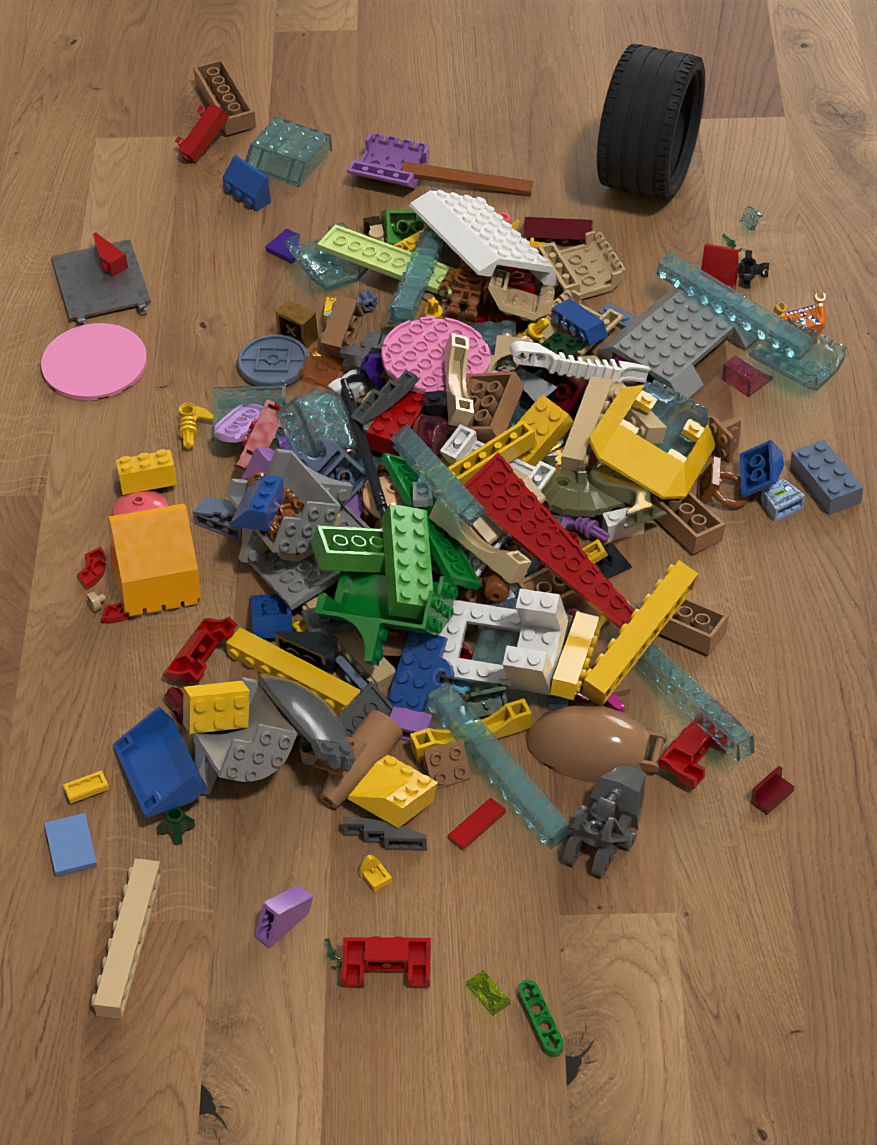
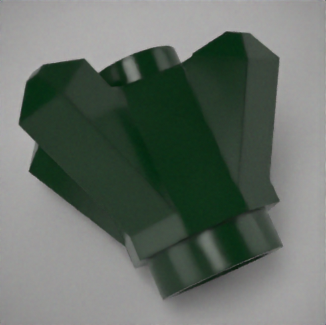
M177 807L167 811L165 818L157 826V832L163 835L170 833L174 836L175 844L179 845L183 843L182 835L185 831L195 827V820Z

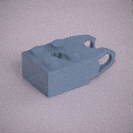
M319 433L317 437L323 444V453L317 458H311L302 452L299 456L305 461L307 467L334 480L351 483L353 489L348 499L349 501L368 480L365 469L334 441L324 438ZM345 472L346 477H340L341 473Z

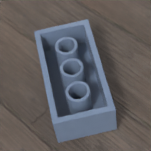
M824 439L792 451L791 469L828 515L861 503L863 486Z

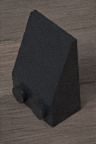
M275 632L276 646L331 675L340 666L336 662V658L339 656L338 640L333 636L321 632Z

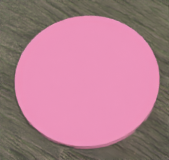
M434 316L420 317L419 320L415 321L408 320L391 330L383 342L381 358L385 371L395 382L405 370L417 375L420 380L410 389L411 391L425 394L424 392L443 390L447 395L444 347L451 333L469 337L466 378L468 374L487 373L490 364V350L488 344L482 339V335L469 325L451 318L436 319Z
M87 324L72 328L56 337L43 353L41 369L48 386L55 389L58 394L75 400L92 401L98 400L101 397L109 396L110 398L116 396L127 387H132L141 378L146 369L147 354L142 340L132 331L114 324Z

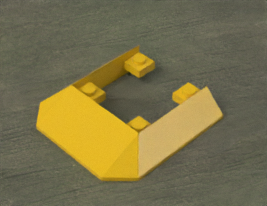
M644 385L621 388L588 438L597 460L661 499H685L716 446L709 424L704 428L691 419L685 424L680 434L695 442L687 458L673 449L666 453L638 436L636 433L639 429L624 420L632 405L649 414L658 399L643 391Z

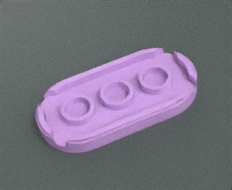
M248 404V407H243V405L237 406L214 426L215 437L224 442L243 441L245 435L249 436L251 432L249 426L253 418H258L263 406L258 404Z

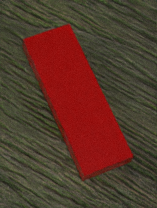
M490 797L448 834V840L461 850H464L506 813V808Z

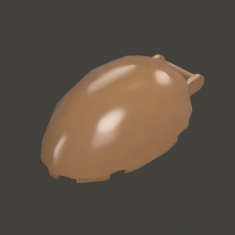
M572 705L547 711L531 726L527 733L529 751L541 764L553 767L554 771L561 775L591 783H597L601 776L622 764L634 766L641 771L658 772L663 743L667 740L665 734L647 731L641 723L626 713L605 706ZM650 742H654L651 761H647L646 757Z

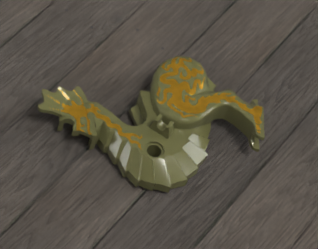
M563 436L542 460V462L556 468V472L541 491L546 497L542 505L549 511L562 516L595 517V515H603L605 512H610L616 507H619V509L632 507L626 511L628 518L624 523L625 529L667 515L666 511L651 503L653 493L601 461L585 469V465H578L577 472L562 469L561 455L568 436Z

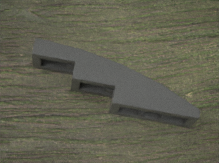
M405 370L396 382L390 379L380 391L373 389L350 417L360 424L370 421L393 406L420 379L417 375Z
M343 818L344 836H364L365 843H385V850L427 851V835L404 826L397 828L385 821L367 818Z

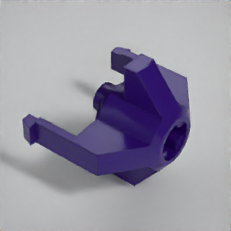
M374 352L368 354L361 361L359 374L368 375L370 380L383 388L387 382L381 379L384 371L381 358L382 353L376 354Z

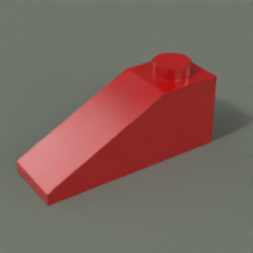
M93 233L102 271L113 277L127 269L126 254L98 233Z

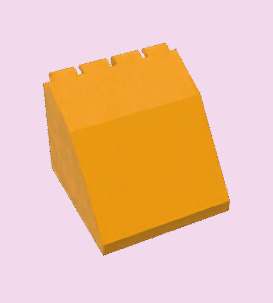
M185 503L109 516L111 571L124 614L128 613L129 617L143 615L144 608H146L147 614L162 611V605H164L165 610L181 608L182 601H184V607L197 605L198 600L201 598L199 572Z

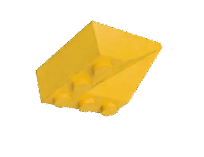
M386 755L374 764L350 793L348 800L399 828L434 802L438 782L418 772L411 766L402 763L395 757Z

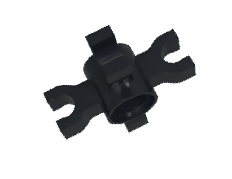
M746 250L745 258L741 260V263H738V274L744 280V287H751V280L755 278V275L768 277L769 263L756 264V260L752 258V250Z

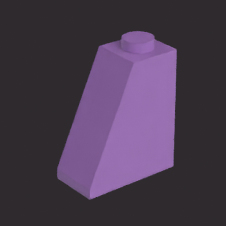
M297 885L263 902L254 936L269 948L272 947L309 913L314 896Z

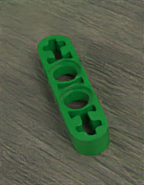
M532 980L522 981L518 988L519 998L546 1055L558 1057L563 1052L564 1042L536 982ZM525 989H529V991H532V999H530V996L528 992L525 991ZM534 1005H539L543 1008L540 1013H534L530 1009ZM542 1023H547L551 1026V1029L542 1031L539 1029V1026ZM550 1037H552L554 1045H557V1048L550 1046Z

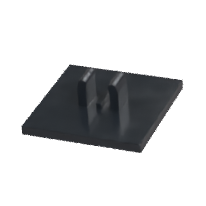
M612 542L603 545L608 556L595 563L606 579L632 568Z

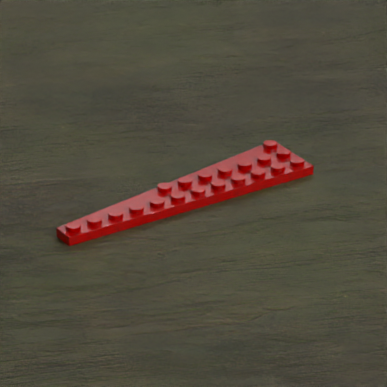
M499 452L459 489V494L617 628L621 629L625 623H630L632 620L630 617L635 609L627 603L622 594L616 591L613 584L603 576L596 564L594 565L590 561L588 555L558 520L551 515V512L538 501L537 496L513 472V468Z

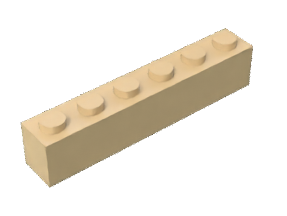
M594 376L590 377L561 455L562 469L577 472L578 465L589 466L590 452L594 451L588 438L609 408V400L614 397L615 388H612V380Z

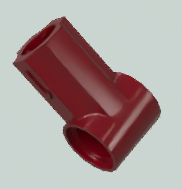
M173 686L167 690L164 698L173 709L177 721L183 725V692L179 687L175 688Z

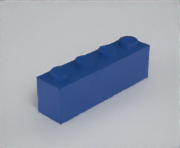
M569 298L552 307L555 323L560 324L565 330L570 331L573 336H577L589 346L608 337L604 321Z

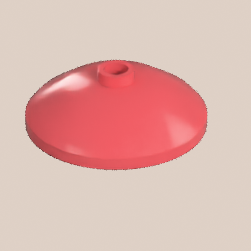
M146 490L122 495L115 502L112 513L115 516L167 507L168 503L160 493Z

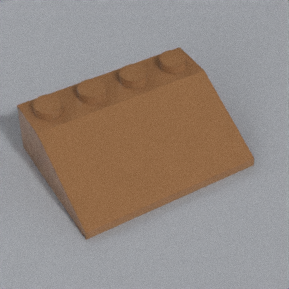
M516 372L468 374L466 388L469 398L473 400L474 414L467 428L476 431L478 441L486 444L507 430L524 389V384ZM447 423L444 431L448 434H453L458 427Z

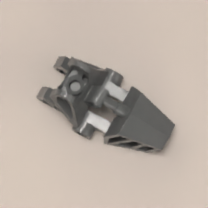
M622 764L599 778L589 797L588 807L583 805L580 810L576 811L571 826L573 833L566 843L563 862L574 866L582 853L584 844L587 843L599 848L595 855L592 874L603 877L617 853L618 845L628 850L633 847L637 833L629 829L630 827L639 829L645 791V772L634 766ZM616 805L620 806L619 811L623 812L619 820L613 817Z

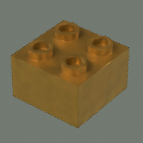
M287 300L275 311L278 335H285L298 340L305 346L306 350L318 339L316 312L290 300Z

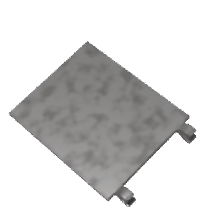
M130 239L111 243L126 254L128 263L127 269L113 277L102 271L96 247L51 256L70 321L76 319L78 325L82 326L86 325L85 317L138 306L140 316L147 314L146 304L151 303V299Z

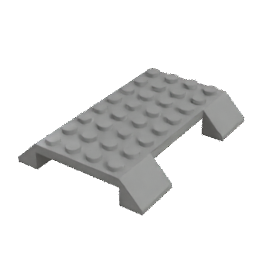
M696 275L682 279L598 349L597 353L609 361L619 355L630 363L650 367L648 374L669 387L668 393L677 397L676 403L682 406L704 386L694 368L697 362L732 332L731 342L746 350L766 332V328L755 308L702 276Z

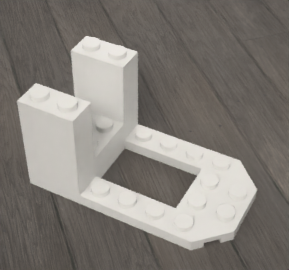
M520 589L516 610L454 600L453 617L448 620L445 628L438 634L448 639L442 658L449 661L454 667V678L447 676L446 673L440 677L487 685L501 683V686L507 685L511 689L550 695L553 676L560 660L568 624L567 615L559 594ZM467 624L520 632L517 647L507 645L502 665L459 658Z

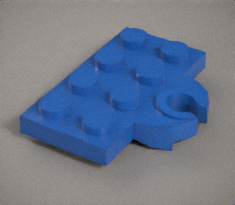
M409 631L388 696V701L394 707L425 712L430 696L439 697L446 695L445 692L452 685L446 681L440 683L439 678L444 673L454 678V667L449 661L442 658L448 641L446 637Z

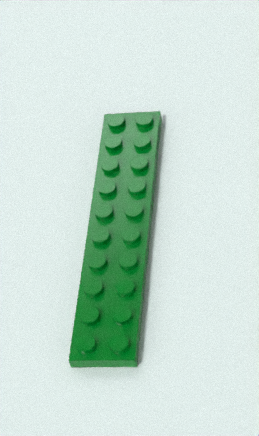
M384 453L381 459L405 506L427 510L430 553L434 557L437 567L441 570L443 576L455 585L478 590L482 584L459 542L450 537L448 532L438 527L429 518L436 502L434 496L433 506L426 508L413 506V482H418V475L421 474L415 461Z

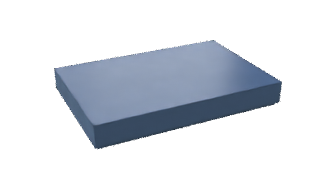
M85 813L44 823L56 876L97 867Z

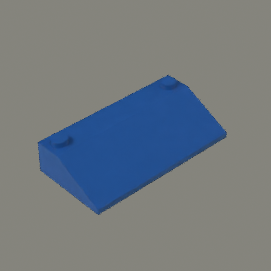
M159 706L113 743L118 758L146 817L191 803L207 790L174 720Z

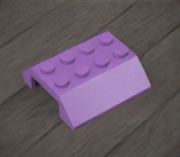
M374 132L372 135L368 134L365 139L366 151L360 161L353 160L347 173L415 189L420 179H415L414 173L402 171L403 163L405 161L427 165L430 156L429 144L417 142L414 148L415 141L401 139L399 144L400 138L387 135L384 141V134Z

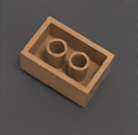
M338 295L336 301L332 303V312L330 317H327L326 328L321 333L320 343L328 357L344 361L347 358L340 357V350L343 346L351 347L355 342L364 318V312L358 300Z

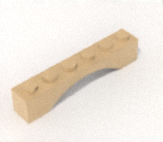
M451 333L444 347L448 424L456 427L461 424L467 427L474 414L473 400L469 398L466 388L469 337Z
M451 496L437 498L429 518L438 527L448 532L450 537L459 541L465 549L475 554V557L486 563L492 571L501 575L504 581L510 584L523 581L532 561L518 550H500L489 545L477 535L466 520V514L461 504Z

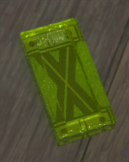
M484 970L466 981V986L492 1016L510 1005L509 998Z

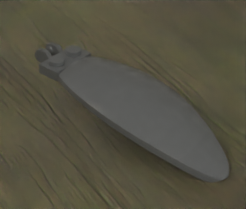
M260 673L257 678L258 682L287 718L311 743L317 759L327 760L332 769L337 770L341 767L344 772L350 771L356 758L352 749L348 746L345 727L330 705L316 693L301 684L278 675Z

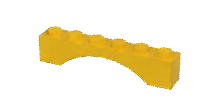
M523 698L505 704L489 717L469 726L448 730L427 728L411 733V750L419 764L422 763V760H425L423 751L461 739L464 742L465 749L530 729L532 726V713Z

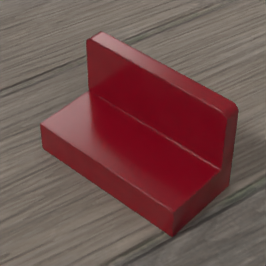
M781 766L775 768L752 790L751 804L765 815H768L794 792V786L782 778L783 768Z

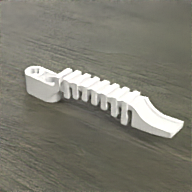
M515 341L510 345V352L516 364L544 367L548 369L549 373L554 374V372H557L558 375L562 376L563 374H566L568 377L573 375L576 378L584 377V379L588 380L591 376L612 380V383H621L627 380L646 383V378L650 371L648 366L624 361L618 362L619 368L614 359H610L609 364L604 359H602V364L597 359H594V363L587 358L583 362L581 357H577V361H575L573 355H568V359H566L564 353L559 352V355H556L538 343Z

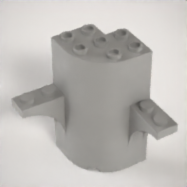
M275 449L267 474L283 477L284 488H290L293 494L298 496L299 500L305 502L304 509H299V514L294 512L295 517H283L282 522L278 520L280 527L275 541L271 540L268 533L269 530L262 531L242 528V545L239 560L247 563H258L265 544L275 553L296 554L312 549L311 541L317 526H334L341 508L338 502H348L353 489L352 484L334 480L307 467L292 450ZM231 478L225 495L237 509L248 488V480Z
M242 677L240 680L250 690L249 726L247 728L192 734L195 742V764L207 787L203 794L210 795L217 775L221 778L241 782L257 781L271 775L286 761L296 736H303L276 705L258 680Z

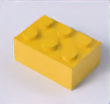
M161 449L155 453H140L138 456L133 457L123 456L116 460L123 495L178 485L170 450Z
M243 681L184 687L183 725L189 734L247 728L249 726L250 690Z

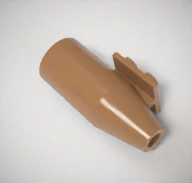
M370 710L351 737H347L348 746H350L356 758L350 771L344 772L341 767L335 770L331 768L327 760H316L313 764L316 768L329 772L319 795L326 805L337 808L347 800L350 793L374 764L391 752L403 735L402 729L392 718L380 711Z

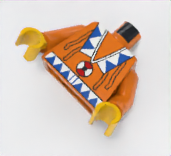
M817 293L815 294L813 300L818 304V307L814 304L784 312L786 310L784 302L780 303L781 310L776 305L773 311L780 316L779 321L783 331L793 336L799 342L810 340L813 344L817 343L820 340L822 329L825 328L827 319L826 309L823 306V301L826 298L825 293H821L822 299H818Z

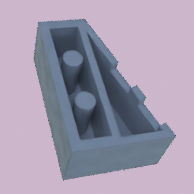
M205 497L193 511L195 525L242 543V528L230 526L237 510L232 502L225 499Z

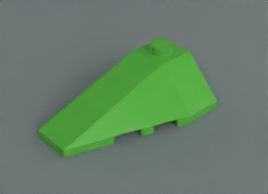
M385 210L380 212L384 238L387 244H396L429 226L414 210Z

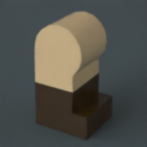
M380 217L363 218L364 233H369V237L384 242V231Z

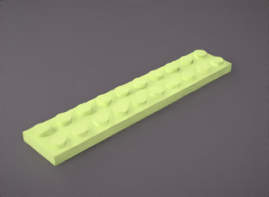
M336 224L317 244L318 250L436 294L443 278L446 277L447 271L449 269L457 271V269ZM453 283L449 287L446 298L451 299ZM445 289L440 291L439 295L444 296Z

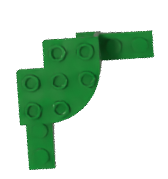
M341 571L335 599L333 600L325 594H319L314 613L324 619L354 624L360 631L364 641V661L370 665L379 666V662L383 658V644L388 635L387 628L438 635L445 628L448 620L453 617V603L457 598L458 589L445 576L440 577L439 583L433 582V590L429 591L423 620L389 615L386 575Z

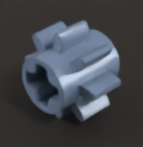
M370 290L361 291L358 297H356L364 312L371 311L378 305L375 292L371 294Z

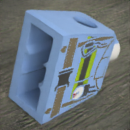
M784 479L762 490L761 503L774 522L804 508L805 494Z

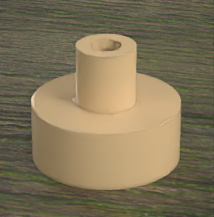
M93 591L86 595L87 602L94 612L102 609L101 602L106 600L103 593L97 596Z

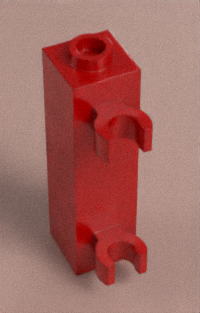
M212 103L207 109L200 105L197 109V112L201 113L199 121L185 140L179 136L175 140L179 146L178 150L182 154L181 157L187 162L197 163L229 118L222 108Z

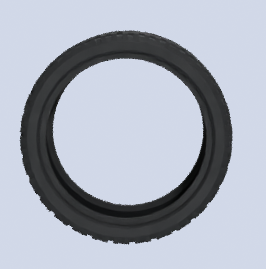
M631 44L626 48L613 72L600 121L597 142V172L599 181L603 186L645 194L660 199H672L687 174L701 123L706 83L705 67L701 57L641 44Z

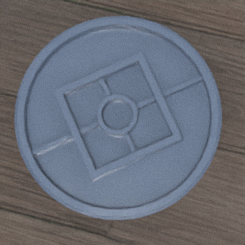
M277 334L266 335L252 340L243 347L238 356V367L243 378L251 384L265 388L282 387L297 381L304 375L309 364L308 352L301 342L292 337Z

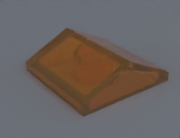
M313 348L307 355L298 374L328 388V385L341 372L342 362Z

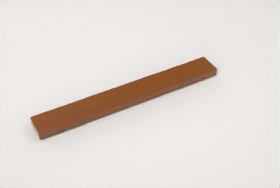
M405 161L402 167V171L414 173L415 179L526 196H531L533 181Z

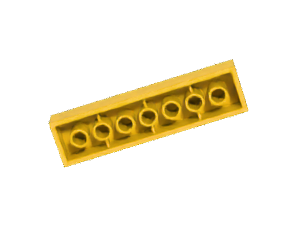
M680 560L675 565L671 564L665 573L666 577L663 580H658L652 595L647 594L642 602L644 605L641 609L637 608L632 613L630 623H625L621 627L618 638H613L607 646V652L605 654L601 653L595 661L596 666L593 670L589 668L583 676L585 680L582 683V694L597 705L603 706L694 590L699 573Z

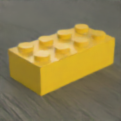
M541 395L518 421L519 423L524 420L535 431L536 446L517 457V459L536 467L539 461L544 459L574 423L568 413L544 395Z

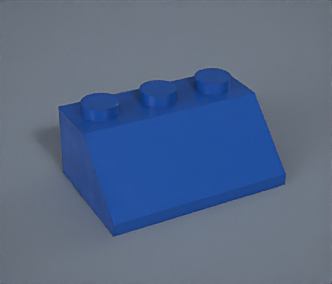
M237 155L233 156L222 177L223 188L227 193L243 202L248 208L257 212L271 203L268 176Z
M264 475L248 487L230 526L268 531L285 496L283 477Z

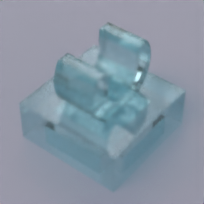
M751 206L746 207L740 221L749 230H755L756 225L760 223L758 221L759 218L763 215L759 211H755Z

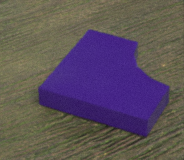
M287 228L265 246L267 252L291 264L302 255V250L297 246L300 235Z

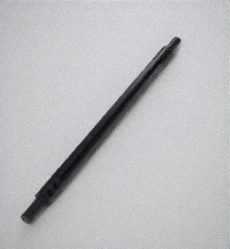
M343 378L340 381L343 389L342 396L376 509L380 512L382 519L388 505L363 424L350 417L358 407L347 379Z

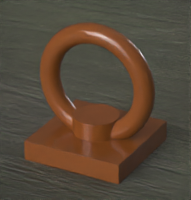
M714 456L698 479L697 498L704 505L713 496L719 503L727 507L739 508L744 506L749 501L750 495L742 497L740 500H730L719 493L721 478L735 482L740 489L741 478L734 473L720 471L721 458Z

